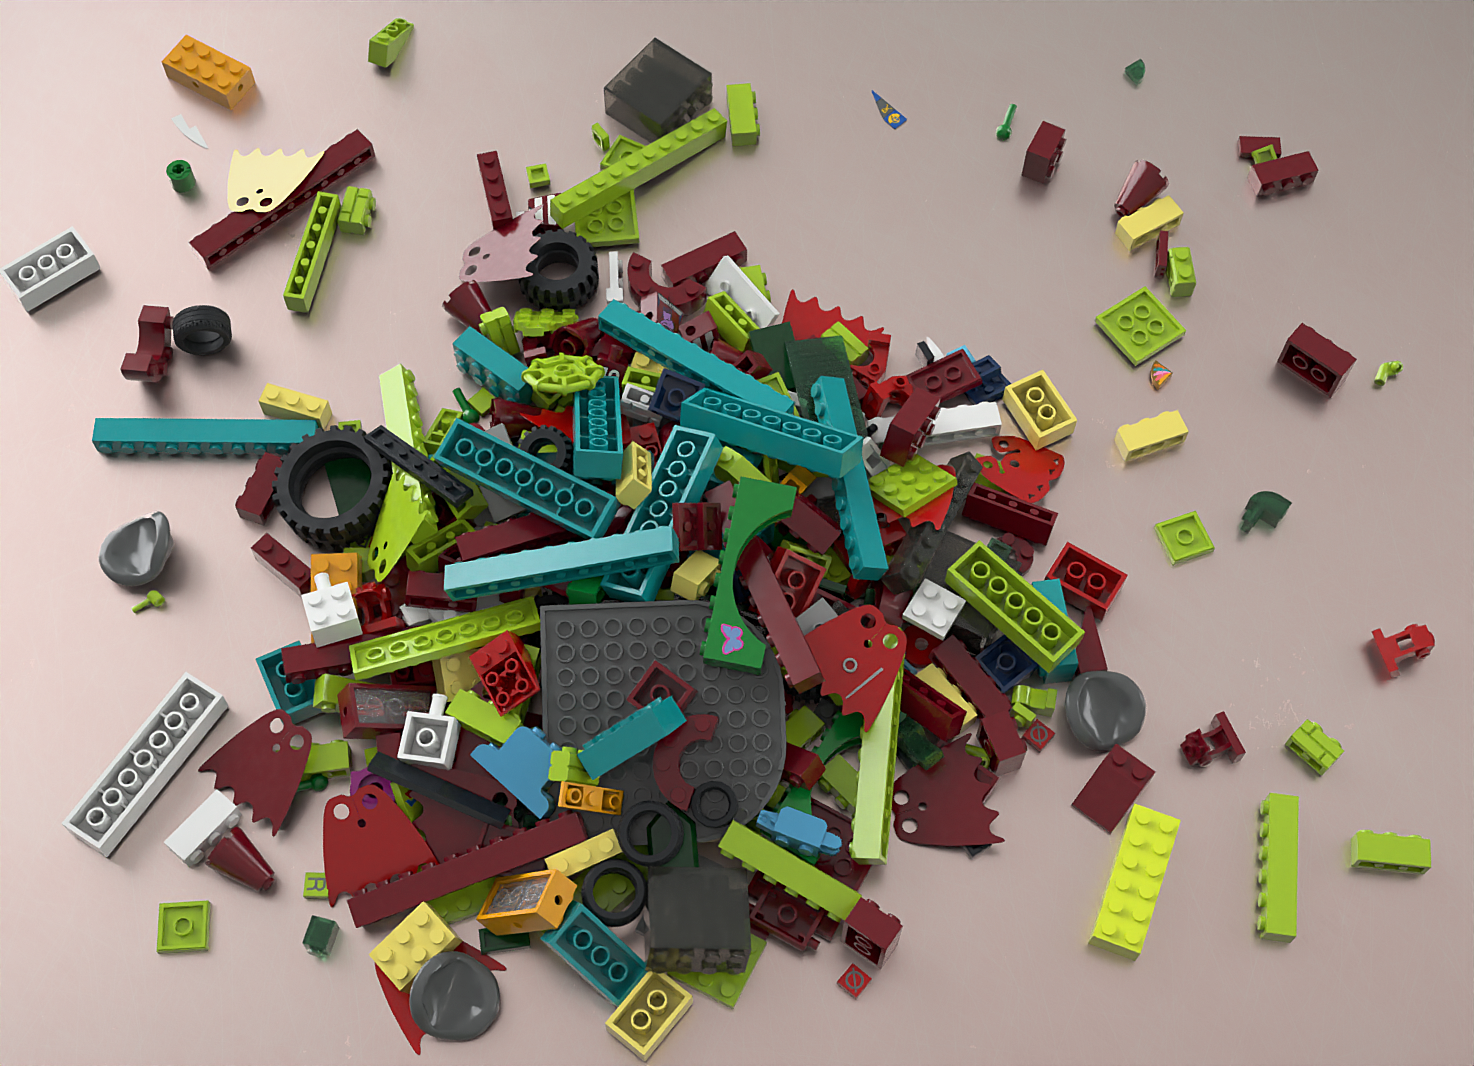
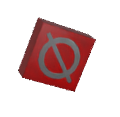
M1036 719L1022 735V738L1037 751L1041 752L1055 736V732Z
M852 963L837 981V984L853 998L857 999L872 981V978Z

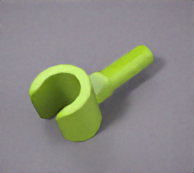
M153 590L148 593L147 599L131 609L135 613L151 603L155 607H159L165 602V598L158 591Z

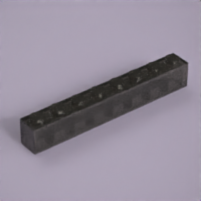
M970 451L950 458L947 464L955 469L957 486L954 487L952 499L941 528L936 530L935 525L930 521L910 527L889 563L888 570L881 577L880 580L894 595L915 588L982 470V465Z

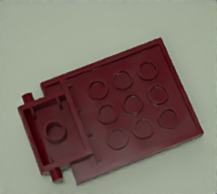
M811 797L812 816L825 820L827 824L826 832L842 839V846L839 848L840 852L833 857L822 854L814 867L858 892L873 865L858 864L850 856L849 845L850 842H853L854 834L851 828L852 819ZM757 870L745 891V895L757 901L756 905L747 901L742 909L750 914L748 922L802 952H805L807 947L817 950L820 941L813 938L815 933L829 941L832 940L841 922L839 923L827 916L829 911L820 907L817 910L806 903L807 898L799 894L796 898L784 890L786 886L780 882L774 885L763 878L764 873Z

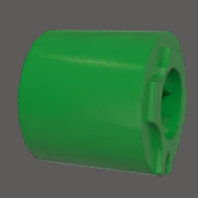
M175 160L167 166L166 173L176 192L185 193L194 188L196 180L187 161Z

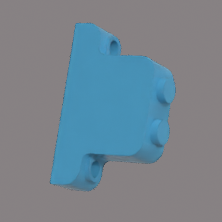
M536 726L533 729L527 727L517 728L501 748L492 742L489 745L481 744L477 746L470 755L539 819H547L553 814L556 807L555 799L548 793V789L555 781L548 779L549 767L552 766L550 764L551 752L562 751L560 746L554 742L550 744L545 740L546 734Z

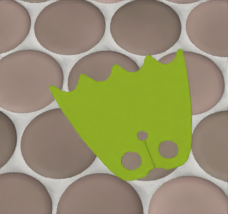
M397 466L394 469L383 501L384 503L380 510L367 559L370 570H375V578L378 582H381L388 575L401 557L428 511L425 510L422 514H419L421 496L416 501H411L413 485L407 491H404L405 474L399 481H396ZM387 541V547L384 549V544ZM378 547L377 558L372 561L373 550ZM385 559V570L383 571V573H380V564Z

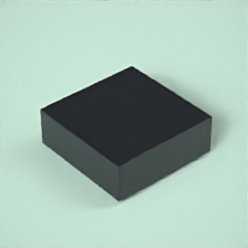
M926 342L917 343L915 355L921 365L924 367L933 363L935 356Z

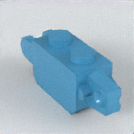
M788 806L782 808L780 813L761 810L756 826L771 834L770 840L775 841L781 847L789 846L797 849L799 853L805 856L813 855L817 857L818 852L832 857L840 852L839 848L842 846V839L826 832L827 824L825 820Z

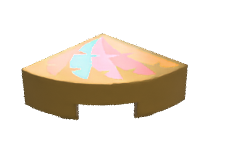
M1155 361L1150 372L1152 384L1159 390L1172 377L1173 372L1158 361Z

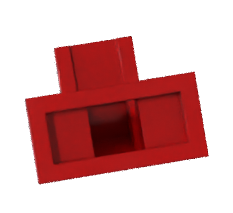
M870 332L868 355H872L873 362L867 366L850 365L849 372L856 379H859V382L865 387H869L875 381L880 384L885 378L891 335Z
M906 375L892 376L880 384L875 381L869 385L859 411L865 413V417L868 420L881 417L887 403L903 406L914 392L913 386L909 384Z
M375 581L361 585L362 589L361 587L355 588L356 593L352 594V597L356 599L358 608L364 610L365 623L361 626L363 632L361 635L406 628L404 620L396 616L392 617L390 606L392 596L389 588L385 587L384 583L376 585ZM381 605L382 616L375 618L373 606Z
M1412 624L1404 629L1405 631L1387 638L1384 637L1381 628L1371 631L1391 678L1400 676L1397 667L1400 661L1415 655L1417 659H1425L1431 654L1430 652L1435 646V639L1426 625L1418 626V624ZM1412 639L1414 647L1401 651L1398 642Z

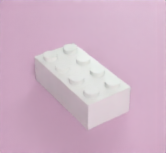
M72 226L0 268V275L26 312L101 269L94 253Z

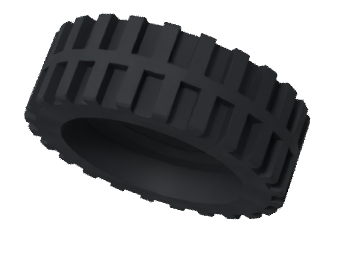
M332 425L328 431L319 428L315 430V435L309 437L308 434L302 436L303 441L298 445L293 443L290 446L292 451L288 456L282 455L280 460L283 464L281 468L276 467L274 471L278 479L277 481H272V488L277 494H273L272 497L278 506L276 508L296 535L298 534L306 543L310 541L314 547L321 548L322 544H324L328 550H335L336 545H340L344 549L350 548V543L356 542L358 545L365 543L363 538L371 535L373 538L380 510L393 475L391 461L365 442L364 436L367 433L364 430L358 429L356 433L352 426L345 425L344 430H340L337 425ZM342 458H355L363 460L369 466L372 473L369 488L362 500L351 510L330 518L313 517L305 511L302 505L304 488L310 477L319 468L324 466L325 463Z

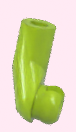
M1400 361L1381 364L1374 380L1375 384L1379 386L1385 385L1387 377L1396 375L1403 370V364Z
M966 744V753L981 757L982 762L980 764L987 769L990 765V759L985 750L981 747Z

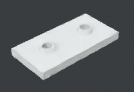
M723 256L705 284L708 294L712 296L725 291L760 329L772 326L780 313L729 256Z

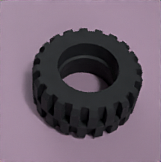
M558 229V232L548 230L543 235L541 233L535 235V237H540L541 239L532 245L529 252L538 257L526 266V271L533 273V275L518 278L520 290L525 295L526 300L529 303L534 302V306L542 309V307L558 310V312H562L563 309H576L577 305L582 306L587 303L586 298H592L594 290L598 287L599 279L597 255L594 252L593 246L586 242L584 237L581 235L577 237L576 233L571 231L566 233ZM558 262L567 263L576 268L572 275L560 280L548 279L539 274L546 266Z

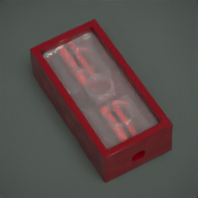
M348 683L337 695L343 738L376 740V735L388 731L400 733L402 736L408 711L429 714L432 695L437 694L436 686Z

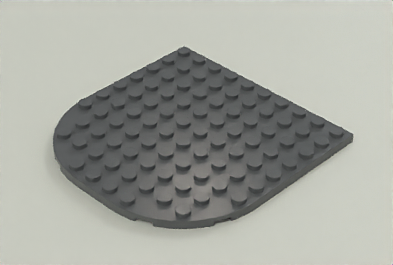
M672 600L540 606L543 732L546 734L545 740L550 744L554 742L561 748H577V753L578 750H585L582 745L639 710L626 699L654 660H656L698 691L683 711L684 717L707 714L719 718L712 742L701 741L694 743L684 751L679 766L682 778L695 789L709 781H721L730 786L736 794L738 802L737 813L733 819L744 826L761 812L774 794L784 769L786 757L785 698L783 678L775 654L764 636L749 621L741 616L750 632L766 645L760 675L703 664V656L699 655L702 641L707 642L708 633L704 632L706 619H711L713 610L709 609L710 602ZM658 741L599 776V783L596 787L624 791L621 815L572 809L573 813H581L589 839L611 829H616L617 831L621 817L634 804L648 800L667 803L668 799L660 791L653 772V756ZM557 781L548 789V793L554 797L556 805L555 811L549 817L550 822L559 819V813L570 810L558 806L561 782ZM719 790L707 791L700 800L701 812L709 819L721 818L726 814L729 807L728 798ZM691 805L688 812L681 810L696 823L697 843L723 837L731 823L729 822L726 826L719 828L706 827L693 816ZM657 813L642 814L633 822L630 829V840L633 846L648 845L646 827Z

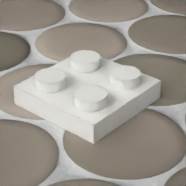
M925 578L904 611L902 618L943 641L964 607L966 600Z

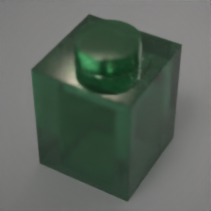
M312 915L302 942L306 950H308L307 953L317 957H321L322 954L330 956L339 931L336 921Z

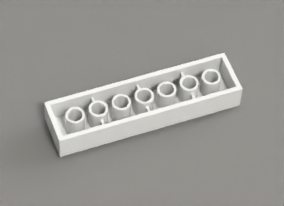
M185 672L61 824L69 833L107 858L229 705L223 695Z

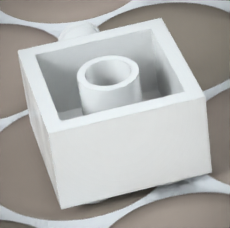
M327 573L317 574L314 577L317 591L301 595L316 647L363 634L348 582L331 586Z
M433 694L429 714L408 711L397 758L408 765L418 764L450 770L453 765L461 725L455 717L443 716L448 697L442 694Z

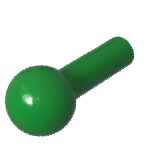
M1009 104L1003 124L996 129V136L1001 140H1007L1012 135L1010 126L1017 109L1015 104Z
M460 388L454 389L452 392L463 411L462 420L468 424L478 423L480 420L479 413L471 409Z
M322 773L313 774L309 780L300 781L297 792L308 789L321 792L327 788L328 778L322 776Z

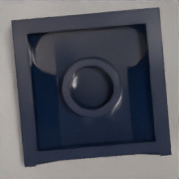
M663 368L648 410L680 423L681 403L703 389L705 384Z
M1005 634L975 657L980 662L983 672L994 679L996 688L1004 694L1023 679L1031 677L1034 671L1039 668V664Z

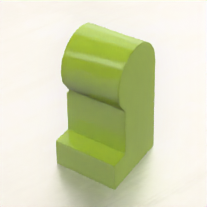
M1025 685L1014 686L1011 706L1013 707L1018 701L1036 715L1052 717L1058 690L1051 688L1041 690Z

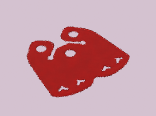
M995 436L991 439L994 449L998 452L1020 450V453L1006 454L1001 460V466L1003 471H1005L1004 474L999 472L998 462L992 456L978 457L975 460L981 474L987 480L1013 496L1029 503L1039 501L1048 493L1050 489L1049 481L1057 479L1065 465L1063 455L1044 447L1035 450L1030 441L1016 436ZM1006 441L1008 447H1001L999 442ZM1059 459L1057 461L1058 465L1053 460ZM986 461L991 462L993 467L986 468L983 463ZM1010 461H1017L1019 463V466H1011ZM1043 485V487L1040 488L1041 491H1039L1037 486Z

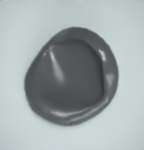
M153 511L121 525L107 535L101 544L98 561L101 569L109 579L125 586H139L154 580L160 574L174 545L167 517L161 511Z
M1088 671L1079 674L1070 683L1065 697V710L1069 726L1075 737L1092 750L1106 751L1111 750L1115 744L1120 746L1129 742L1140 732L1146 716V700L1140 688L1128 676L1111 671Z
M457 951L439 953L430 958L416 974L410 990V1011L416 1025L430 1036L456 1041L472 1039L484 1032L498 1013L500 991L497 979L485 965L467 954Z

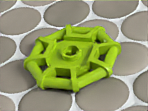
M559 353L557 356L532 360L530 367L521 373V379L532 386L533 391L536 393L548 392L567 396L569 393L594 389L597 381L604 377L605 369L603 366L597 365L590 356L579 357Z

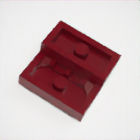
M672 503L673 529L678 536L679 551L722 550L721 503Z

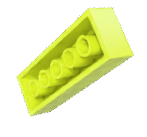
M1134 803L1126 821L1088 944L1136 961L1141 954L1180 825V819Z

